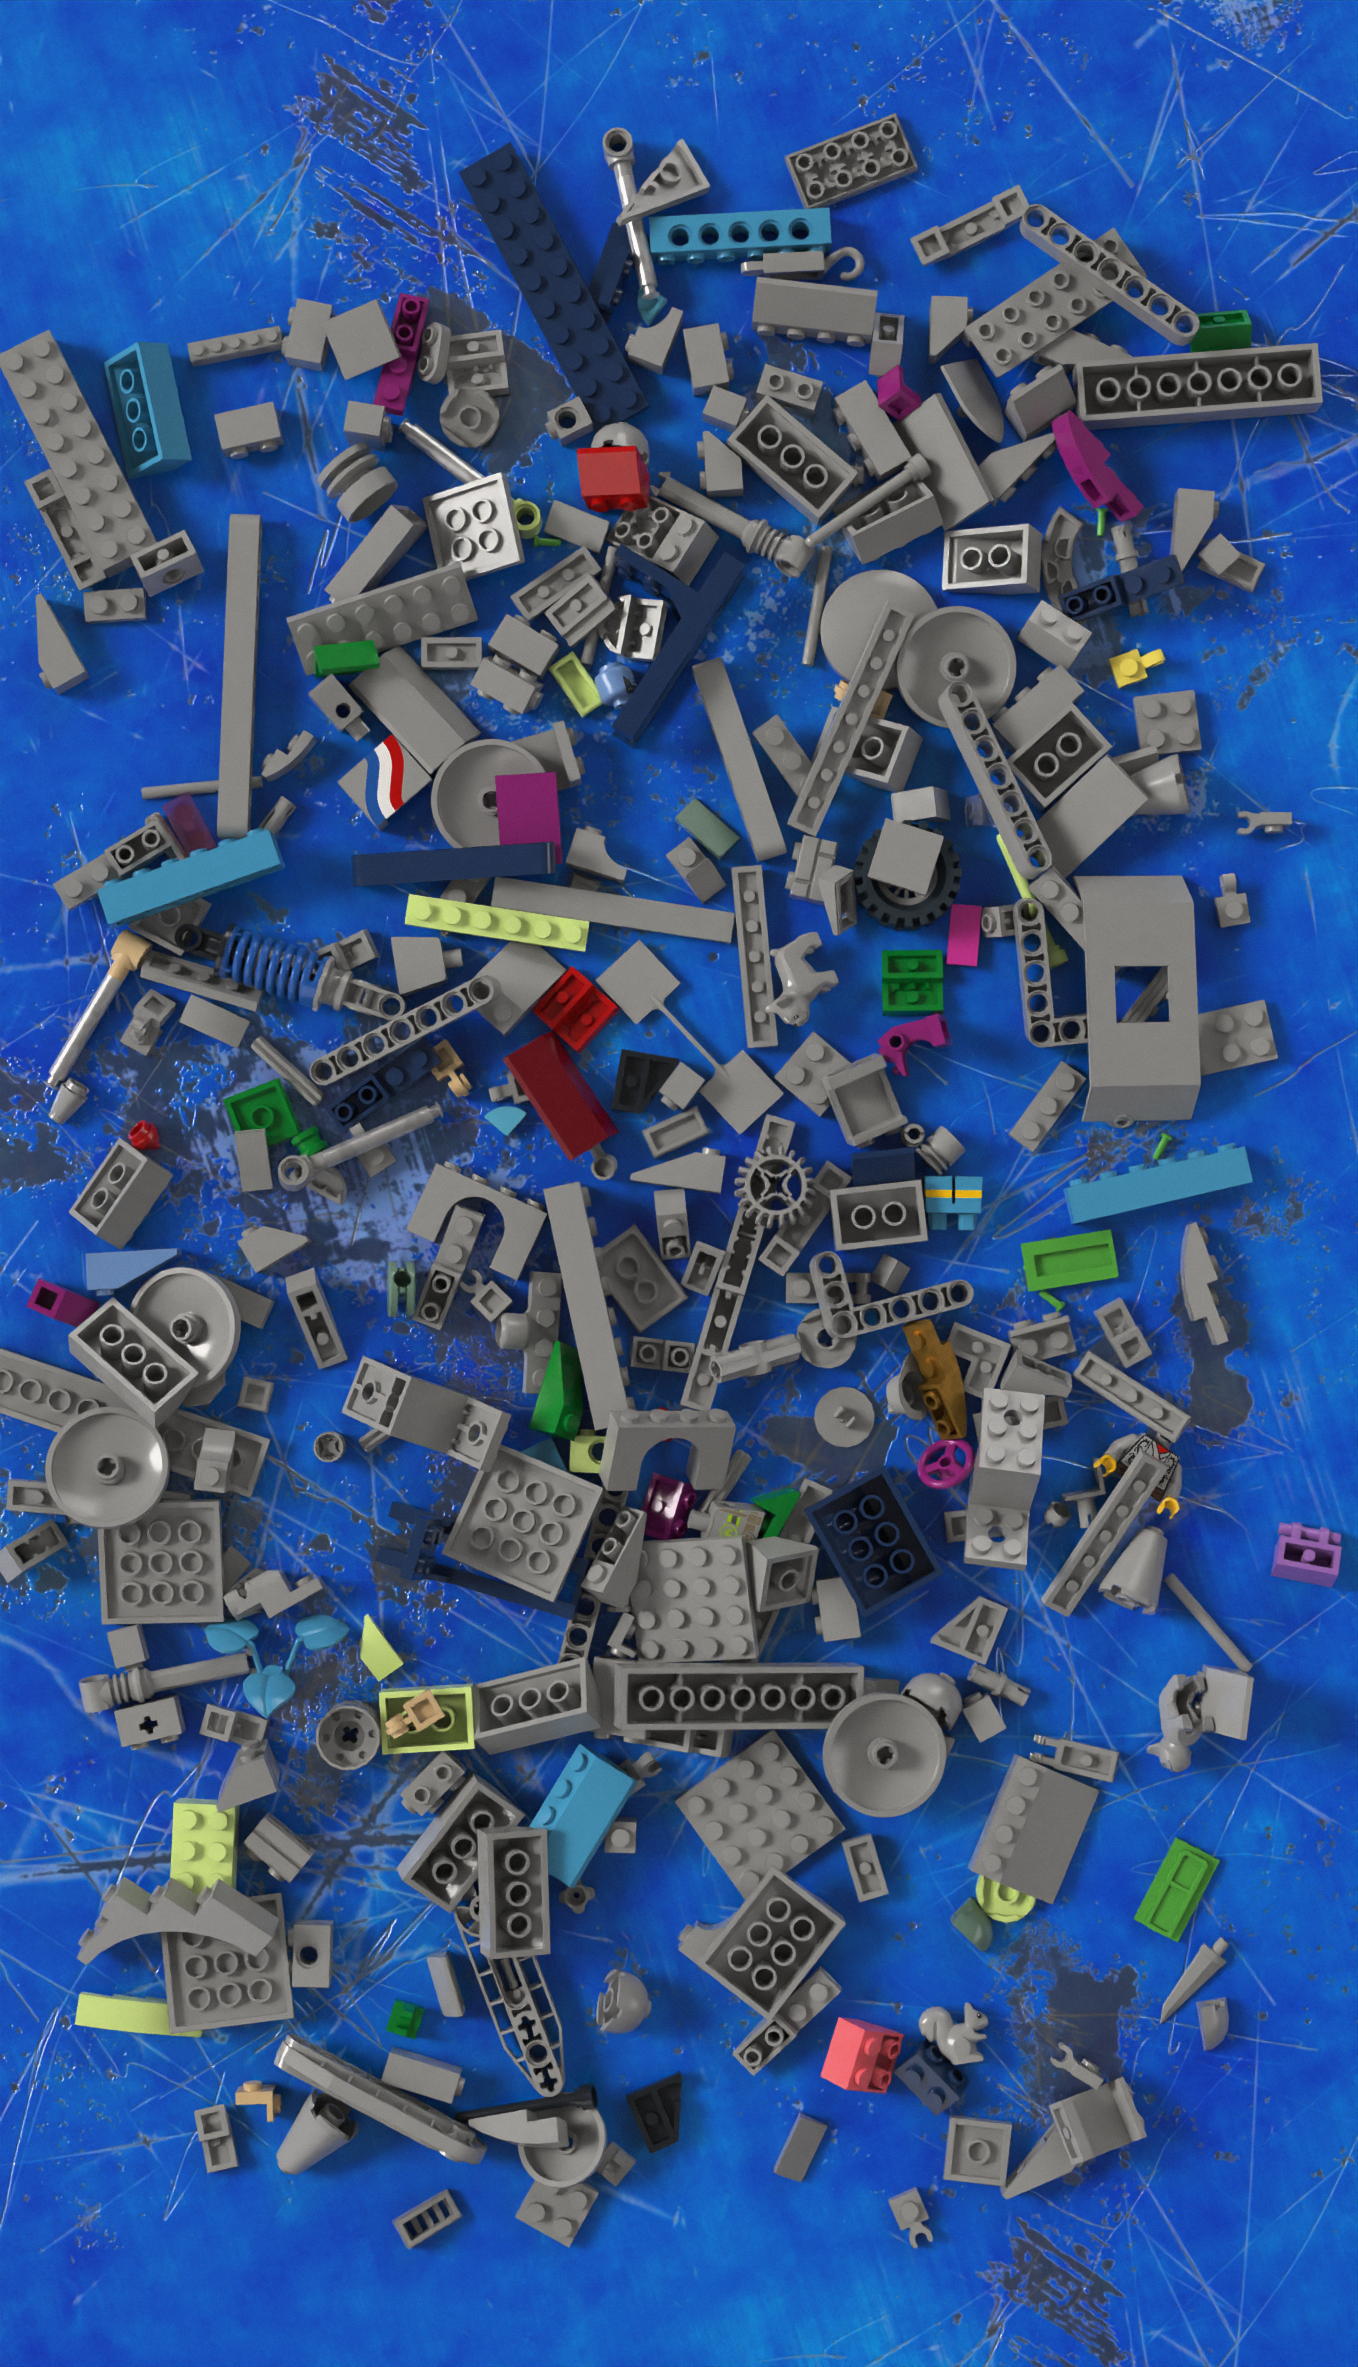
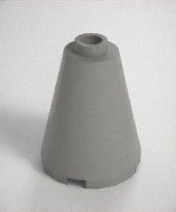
M1178 754L1171 755L1130 775L1135 783L1150 797L1132 815L1191 813L1185 777Z
M1149 1525L1146 1529L1140 1528L1100 1583L1098 1592L1104 1591L1103 1596L1127 1609L1133 1610L1134 1607L1139 1606L1143 1607V1614L1154 1615L1158 1608L1168 1540L1163 1536L1164 1532Z
M315 2089L308 2096L276 2154L277 2164L284 2173L299 2175L351 2141L357 2135L359 2123L357 2119L353 2122L348 2116L351 2109L347 2104L325 2092L317 2093L318 2089Z

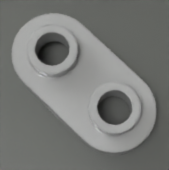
M437 322L431 323L422 333L421 354L417 366L419 378L433 385L438 384L445 375L451 341L450 329Z

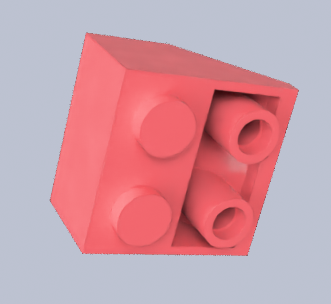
M839 2017L821 2077L845 2090L886 2094L897 2056L901 2050L904 2034L859 2019Z

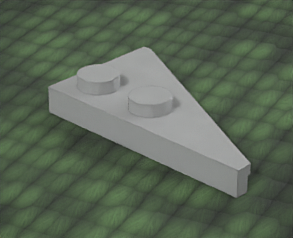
M683 139L676 143L674 149L661 161L656 171H653L643 183L638 193L624 206L622 212L616 218L619 227L708 193L711 186Z

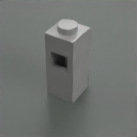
M392 2046L381 2082L452 2104L454 2095L461 2096L466 2078L460 2077L462 2067Z

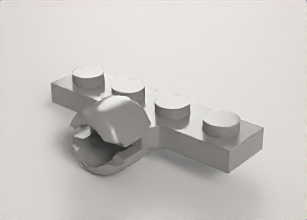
M530 1271L528 1307L526 1312L523 1314L502 1313L497 1319L495 1328L497 1345L502 1349H516L524 1352L522 1393H540L555 1341H558L562 1285L561 1273Z

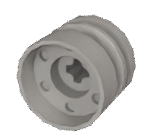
M366 442L357 443L344 450L322 470L317 478L318 485L322 490H327L326 494L330 499L340 497L336 506L350 524L359 522L374 513L390 499L398 487V482L386 467L374 469L379 460L375 454H370L371 449Z
M346 1700L334 1705L320 1720L316 1730V1746L321 1757L330 1766L340 1770H355L367 1765L382 1745L380 1714L370 1704L359 1700ZM347 1726L350 1729L355 1727L358 1729L357 1740L353 1737L347 1738L345 1736L348 1731Z

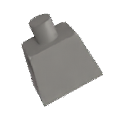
M391 937L397 983L401 997H407L448 982L446 969L464 966L461 948L443 951L442 940L438 937Z

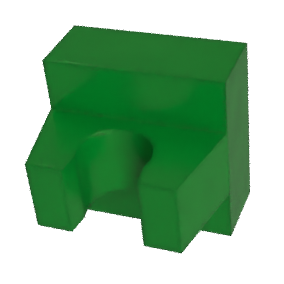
M396 1999L386 2031L415 2040L425 2008Z

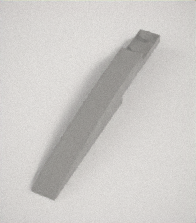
M766 1114L756 1150L761 1151L763 1156L766 1157L767 1147L771 1146L773 1155H777L778 1148L781 1146L784 1147L783 1156H786L796 1122ZM767 1165L762 1168L764 1170L767 1169L772 1174H780L783 1166ZM754 1174L750 1181V1189L756 1200L764 1189L759 1182V1178ZM773 1181L770 1182L771 1186L769 1188L767 1196L771 1192L775 1194L776 1187L778 1184L777 1181H775V1184L773 1183ZM772 1201L763 1207L770 1210ZM749 1206L738 1208L680 1402V1406L695 1411H710L718 1386L709 1369L711 1357L728 1352L767 1219L762 1218L759 1225L755 1224L756 1217L758 1216L756 1213L747 1218L745 1213L750 1208Z

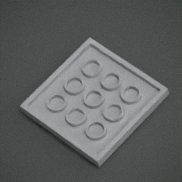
M500 1444L497 1458L492 1465L490 1473L478 1470L442 1550V1554L555 1603L605 1489Z
M221 1499L160 1500L145 1517L131 1525L109 1530L98 1529L102 1625L225 1621Z
M745 1535L643 1541L637 1583L630 1594L632 1614L635 1616L633 1622L637 1625L635 1638L638 1661L672 1663L756 1659L759 1656Z
M774 1729L765 1733L674 1800L745 1900L772 1866L786 1873L845 1830L844 1825Z
M282 1893L247 1897L279 1918L273 1938L256 1957L233 1944L214 1937L189 1932H161L170 2034L295 2017Z

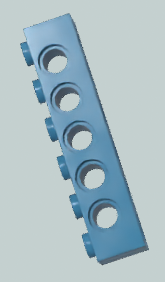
M830 208L649 217L652 261L657 262L659 265H672L675 261L687 260L691 264H699L705 262V259L731 262L739 257H747L748 260L758 261L762 260L763 254L823 251L825 255V253H830L831 251ZM796 230H803L808 234V237L798 240L792 233ZM772 231L777 234L778 238L774 241H767L762 235L765 232ZM737 233H743L748 239L743 243H738L732 237ZM711 234L716 236L718 241L709 245L703 242L702 239L704 236ZM677 236H683L688 242L683 246H677L672 240Z

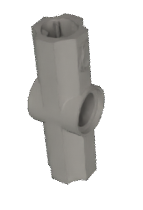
M786 1334L766 1341L756 1340L739 1345L737 1350L711 1357L709 1369L716 1383H723L742 1376L749 1377L765 1374L772 1371L771 1367L799 1359L801 1353L800 1342L795 1338L794 1334Z

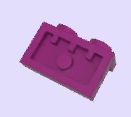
M653 1472L641 1511L647 1513L645 1535L660 1540L681 1539L685 1535L689 1510L696 1501V1490H694L692 1484Z

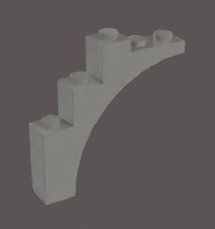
M124 1876L116 1886L110 1884L101 1898L104 1904L95 1922L96 1927L93 1930L88 1928L78 1942L81 1948L76 1959L87 1965L102 1951L120 1941L141 1934L163 1931L189 1932L214 1937L233 1944L256 1957L273 1938L279 1918L220 1879L210 1888L208 1886L204 1887L200 1894L197 1895L171 1877L163 1887L158 1885L150 1894Z

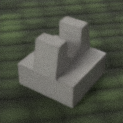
M611 2141L606 2147L603 2159L596 2171L616 2187L635 2164L636 2160L614 2141Z

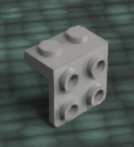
M564 720L553 723L552 730L511 742L530 752L541 763L546 772H557L558 791L582 784L580 775L585 774V769L581 756L575 757L572 746L577 745L573 728L566 729Z

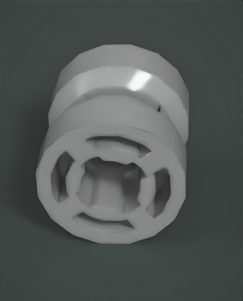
M329 1431L321 1433L315 1439L313 1450L319 1460L333 1462L339 1460L344 1455L347 1444L341 1434Z

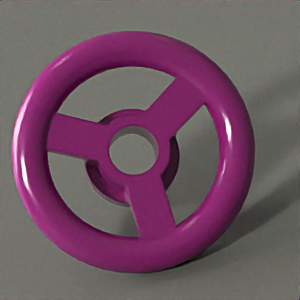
M963 1439L936 1441L922 1453L918 1461L917 1471L920 1480L928 1487L934 1489H947L958 1485L973 1470L975 1463L974 1449ZM946 1448L944 1455L937 1462L927 1465L929 1459L937 1451ZM957 1448L962 1449L966 1454L964 1467L955 1457ZM938 1472L942 1480L933 1479L929 1475Z

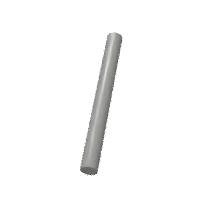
M608 546L599 583L608 596L616 568L614 553L618 549L612 546ZM599 627L586 637L580 661L583 665L592 666L599 638Z
M821 546L802 659V665L807 667L814 666L833 549L829 546Z
M262 776L252 777V789L263 788ZM219 780L141 788L142 798L145 800L215 793L219 790Z
M1173 1573L1169 1574L1163 1581L1238 1668L1245 1673L1248 1672L1253 1665Z

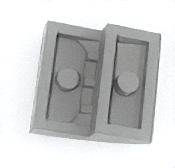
M501 329L451 336L446 368L449 395L454 390L465 386L478 387L488 392L490 396L510 394Z

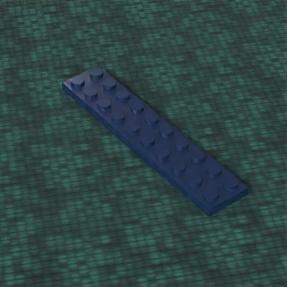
M509 142L460 171L459 174L573 392L576 397H580L593 422L594 432L597 433L601 428L609 424L627 422L651 408L512 143Z

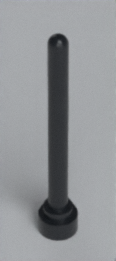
M594 2083L583 2084L579 2086V2089H575L574 2093L457 2112L454 2120L466 2124L469 2123V2119L527 2109L531 2112H538L574 2105L577 2108L582 2107L583 2110L595 2109L598 2107V2094Z

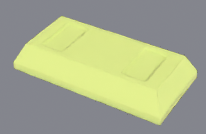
M573 651L548 668L582 718L603 704L595 682Z

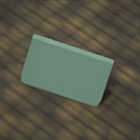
M696 798L675 817V821L719 861L740 839Z

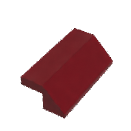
M553 1031L539 1036L503 1058V1061L569 1161L582 1156L599 1143L619 1132Z

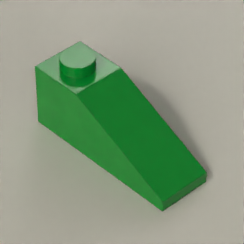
M555 1341L529 1428L550 1437L575 1441L583 1415L580 1358L578 1349L560 1341Z

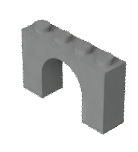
M445 1161L443 1166L436 1163L406 1230L436 1243L450 1212L457 1204L470 1198L486 1199L500 1210L505 1225L502 1241L489 1268L519 1281L549 1215L543 1212L545 1206L529 1198L525 1204L515 1199L517 1193L502 1186L499 1191L488 1187L489 1180L474 1173L471 1179L461 1175L462 1168Z
M631 1409L610 1411L599 1476L607 1491H636L642 1460L649 1449L663 1440L682 1438L691 1442L686 1475L694 1490L723 1489L736 1426L728 1411L721 1409H711L710 1411H694L691 1409H683L681 1411H664L661 1409H654L652 1411H635Z

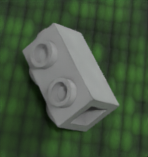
M499 654L484 657L470 684L478 689L477 693L488 700L497 699L504 703L503 708L515 715L530 712L538 707L543 697V694L540 692L544 684L536 680L537 676L534 673L525 669L517 670L510 666L512 662Z
M441 1751L400 1793V1796L403 1798L401 1803L412 1814L418 1812L423 1816L427 1810L433 1814L444 1802L441 1796L448 1789L454 1792L466 1780L463 1774L467 1768L450 1751Z

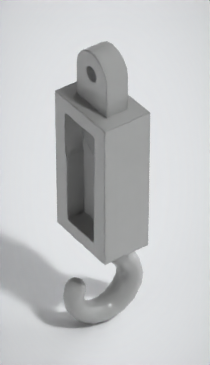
M847 246L838 249L826 258H824L823 251L763 254V261L742 263L741 274L744 276L763 275L765 278L791 281L823 279L826 272L837 261L849 256L855 260V268L852 272L841 273L840 278L850 281L861 275L865 262L863 255L857 249Z

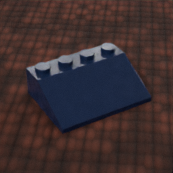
M883 1464L804 1509L805 1514L863 1618L944 1574Z

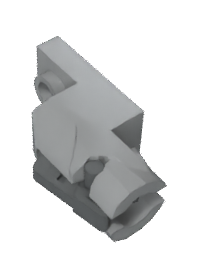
M254 1568L228 1589L223 1598L237 1621L262 1612L261 1608H264L268 1617L271 1618L319 1591L326 1585L321 1576L313 1579L311 1574L295 1582L294 1584L297 1589L293 1590L282 1569L263 1571L259 1568Z

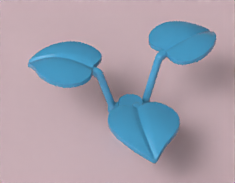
M320 1614L310 1615L301 1619L295 1627V1632L299 1638L294 1643L283 1671L276 1665L262 1668L255 1644L252 1642V1640L258 1637L259 1631L256 1625L247 1619L242 1618L237 1621L234 1617H228L224 1622L209 1624L204 1629V1633L209 1645L221 1653H238L244 1650L246 1646L250 1649L257 1673L249 1675L244 1680L243 1692L249 1703L263 1717L268 1719L279 1707L287 1703L295 1693V1684L289 1678V1672L300 1645L304 1643L306 1648L313 1651L330 1648L344 1639L349 1633V1627L345 1623L330 1616Z

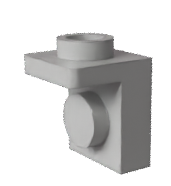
M1015 904L982 908L981 926L985 938L1015 935L1013 907ZM1025 904L1021 909V916L1024 920H1030L1028 904Z
M624 1611L611 1633L607 1645L612 1647L611 1653L626 1660L628 1656L635 1658L637 1650L623 1643L624 1638L627 1640L631 1639L637 1625L633 1622L635 1616L631 1612Z

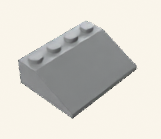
M1014 1754L967 1868L979 1875L1053 1905L1099 1790Z
M772 1866L702 1955L697 1965L770 2022L845 1926L846 1922L840 1913L775 1866Z

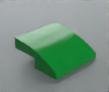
M882 950V1016L943 1015L942 950Z

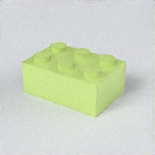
M473 1683L382 1689L379 1692L382 1755L475 1749L477 1746V1742L474 1740ZM430 1689L445 1716L420 1732L417 1731L413 1722L407 1724L410 1730L400 1737L394 1739L392 1735H388L385 1731L387 1728L385 1722L399 1713L403 1718L407 1717L408 1714L402 1705L425 1690Z
M179 1798L174 1802L170 1878L172 1877L197 1895L200 1894L204 1887L208 1886L210 1888L218 1879L236 1890L240 1805L218 1812L216 1808L218 1800Z

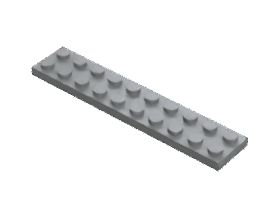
M0 1348L1 1414L59 1432L71 1419L91 1409L119 1407L136 1412L103 1382ZM180 1408L156 1428L163 1438L169 1453L170 1471L195 1479L197 1459L201 1452L205 1427L237 1431L229 1491L250 1498L253 1496L272 1439Z

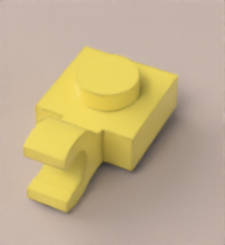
M1138 649L1109 659L1108 663L1117 687L1121 689L1147 679L1146 669L1163 664L1165 658L1161 649L1152 651L1140 657Z

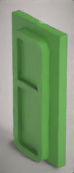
M1111 1229L1020 1244L1028 1292L1119 1277Z
M1175 1837L1133 1919L1144 1924L1154 1932L1178 1943L1220 1860L1203 1852L1199 1847H1194Z

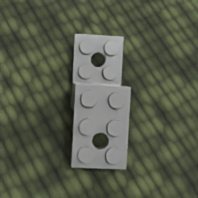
M363 1356L341 1412L390 1436L445 1453L490 1473L492 1465L497 1458L498 1449L511 1418V1414L461 1392L403 1373L366 1356Z
M984 1387L982 1393L979 1448L969 1481L964 1563L1025 1571L1027 1565L1029 1513L1041 1476L1045 1395ZM1014 1416L1020 1421V1424L1015 1426L1009 1425L1005 1422L1004 1418ZM999 1532L1004 1536L1005 1540L994 1542L988 1534Z

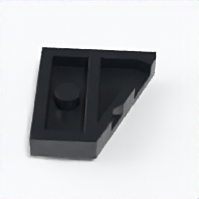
M622 1049L611 1109L642 1114L676 1069L679 1059Z
M680 2071L626 2094V2099L650 2154L679 2140L682 2083Z

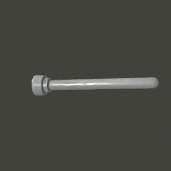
M918 453L907 460V465L904 466V470L809 535L806 538V545L810 548L815 547L910 480L913 482L917 479L923 480L931 474L926 460Z

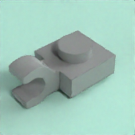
M1242 811L1237 814L1238 819L1244 818L1249 823L1248 828H1239L1237 830V834L1241 836L1250 834L1255 828L1265 829L1267 834L1283 833V829H1287L1292 825V812H1261L1258 814Z
M1229 873L1219 876L1223 897L1214 898L1219 928L1251 923L1246 893H1236L1235 874Z
M150 989L134 1007L133 1015L136 1018L130 1024L133 1030L128 1036L140 1042L150 1025L159 1029L174 1013L176 1003Z
M512 1073L507 1074L509 1084L489 1089L492 1103L509 1097H513L515 1105L530 1101Z
M361 1123L349 1129L354 1137L366 1132ZM386 1144L357 1156L371 1178L397 1161Z
M650 1752L644 1753L633 1764L629 1759H626L618 1765V1767L638 1781L630 1796L646 1785L642 1778L655 1776L662 1770Z
M1059 2042L1058 2046L1066 2052V2056L1062 2060L1051 2056L1052 2064L1067 2070L1074 2077L1098 2090L1104 2080L1098 2072L1100 2068L1086 2058H1083L1082 2062L1074 2058L1071 2048L1066 2043Z

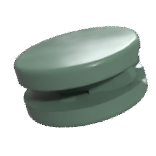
M389 1261L387 1267L388 1316L397 1317L398 1303H404L405 1317H414L416 1296L415 1264L413 1261H405V1268H397V1261Z

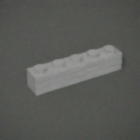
M274 326L187 343L190 361L193 367L282 350L283 335L280 326Z
M1167 966L1160 968L1119 1023L1145 1022L1149 1016L1153 1017L1159 1010L1157 1007L1159 1002H1165L1167 999Z

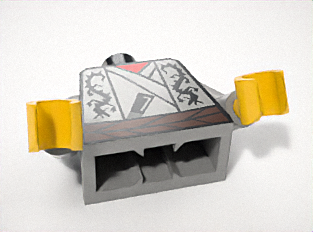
M1142 1432L1139 1435L1131 1433L1113 1441L1104 1455L1094 1462V1468L1100 1464L1105 1466L1106 1473L1103 1474V1477L1114 1472L1122 1478L1140 1450L1161 1460L1168 1466V1469L1149 1497L1157 1502H1160L1163 1498V1501L1157 1508L1158 1514L1163 1511L1164 1507L1168 1508L1171 1512L1169 1519H1172L1178 1512V1499L1182 1489V1466L1179 1463L1180 1457L1169 1450L1173 1442L1161 1434L1157 1433L1153 1439Z

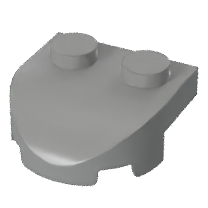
M632 595L618 597L619 601L614 603V605L619 610L599 626L601 639L604 640L610 651L624 659L653 662L660 652L668 603L664 600L641 599Z

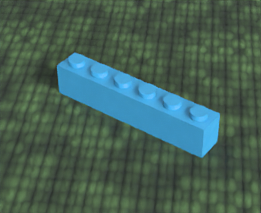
M257 828L247 832V837L236 841V838L225 839L218 843L219 847L209 851L207 848L197 849L190 853L189 858L180 861L178 858L169 859L162 862V867L150 871V868H145L132 874L133 877L122 881L121 878L105 882V887L98 889L97 893L108 925L118 928L285 869L286 867L274 833L269 829Z
M1235 1143L1218 1146V1153L1207 1155L1206 1150L1188 1153L1189 1159L1177 1162L1175 1156L1158 1160L1159 1166L1148 1169L1145 1163L1128 1167L1130 1173L1118 1176L1117 1170L1099 1174L1100 1180L1088 1183L1087 1177L1069 1181L1070 1187L1063 1189L1071 1224L1251 1183L1253 1179L1245 1146L1236 1148Z

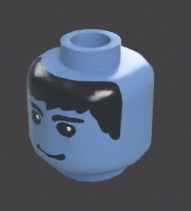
M613 662L601 667L599 674L595 678V685L601 702L606 706H614L616 710L624 708L637 687L631 668L622 665L621 662Z

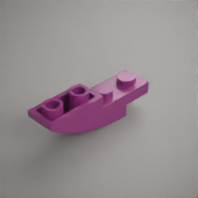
M404 293L399 295L391 332L402 357L383 365L373 405L384 406L386 413L403 416L408 395L410 396L416 374L422 347V333L426 326L430 299Z
M1071 410L1055 418L1051 424L1061 457L1075 484L1093 508L1096 509L1105 505L1120 522L1138 515L1144 506L1137 500L1135 494L1128 490L1117 478L1116 473L1104 463L1111 454L1103 447L1102 442L1093 436L1084 426L1083 421Z

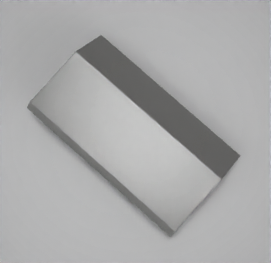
M397 646L379 657V668L364 670L349 684L352 691L430 774L439 770L444 761L453 752L475 741L481 734L401 646Z

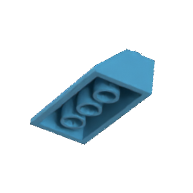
M138 341L105 361L104 368L128 479L175 470L191 461L190 446L188 444L184 417L181 411L167 343Z
M580 1743L529 1826L547 1829L548 1874L572 1888L576 1886L638 1781L605 1755Z

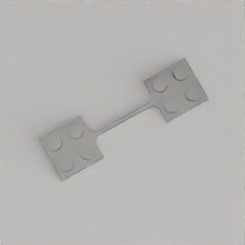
M640 940L595 980L636 1025L651 1011L660 1010L714 1066L715 1075L699 1092L739 1135L784 1094L744 1050L740 1051L729 1063L720 1065L665 1008L664 1000L681 983Z

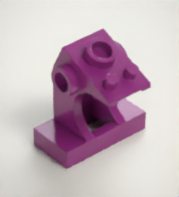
M934 1014L924 1019L892 1027L877 1040L881 1045V1048L878 1049L880 1055H883L884 1060L888 1064L891 1062L895 1064V1067L891 1069L895 1075L910 1076L906 1054L913 1043L926 1040L937 1048L952 1046L945 1016ZM900 1037L902 1041L901 1045L899 1047H896L895 1041L897 1038Z

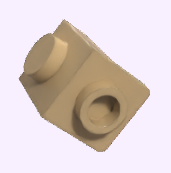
M257 2080L246 2081L235 2092L236 2105L267 2104V2122H274L277 2113L282 2111L281 2094H276V2085H262V2081Z

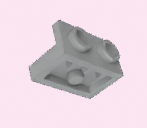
M1060 1311L1043 1315V1322L1032 1324L1031 1319L1013 1323L1014 1329L1007 1331L1013 1355L1018 1350L1038 1360H1044L1077 1351L1069 1325V1315L1061 1317Z

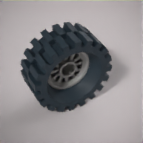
M903 820V824L938 835L942 834V831L937 828L934 830L928 828V823L920 821L919 824H912V820ZM879 828L862 845L854 866L855 891L858 895V903L860 906L865 907L867 910L866 914L871 919L873 917L880 921L879 925L885 928L889 925L894 927L896 931H902L903 929L915 931L919 930L922 926L928 927L934 924L938 918H941L947 912L960 888L959 882L962 877V868H959L960 858L958 852L954 853L952 849L953 843L949 838L947 840L943 839L926 895L912 892L914 898H909L908 890L898 887L893 894L889 889L895 886L886 885L883 882L867 878L882 831ZM901 890H904V898L897 897Z

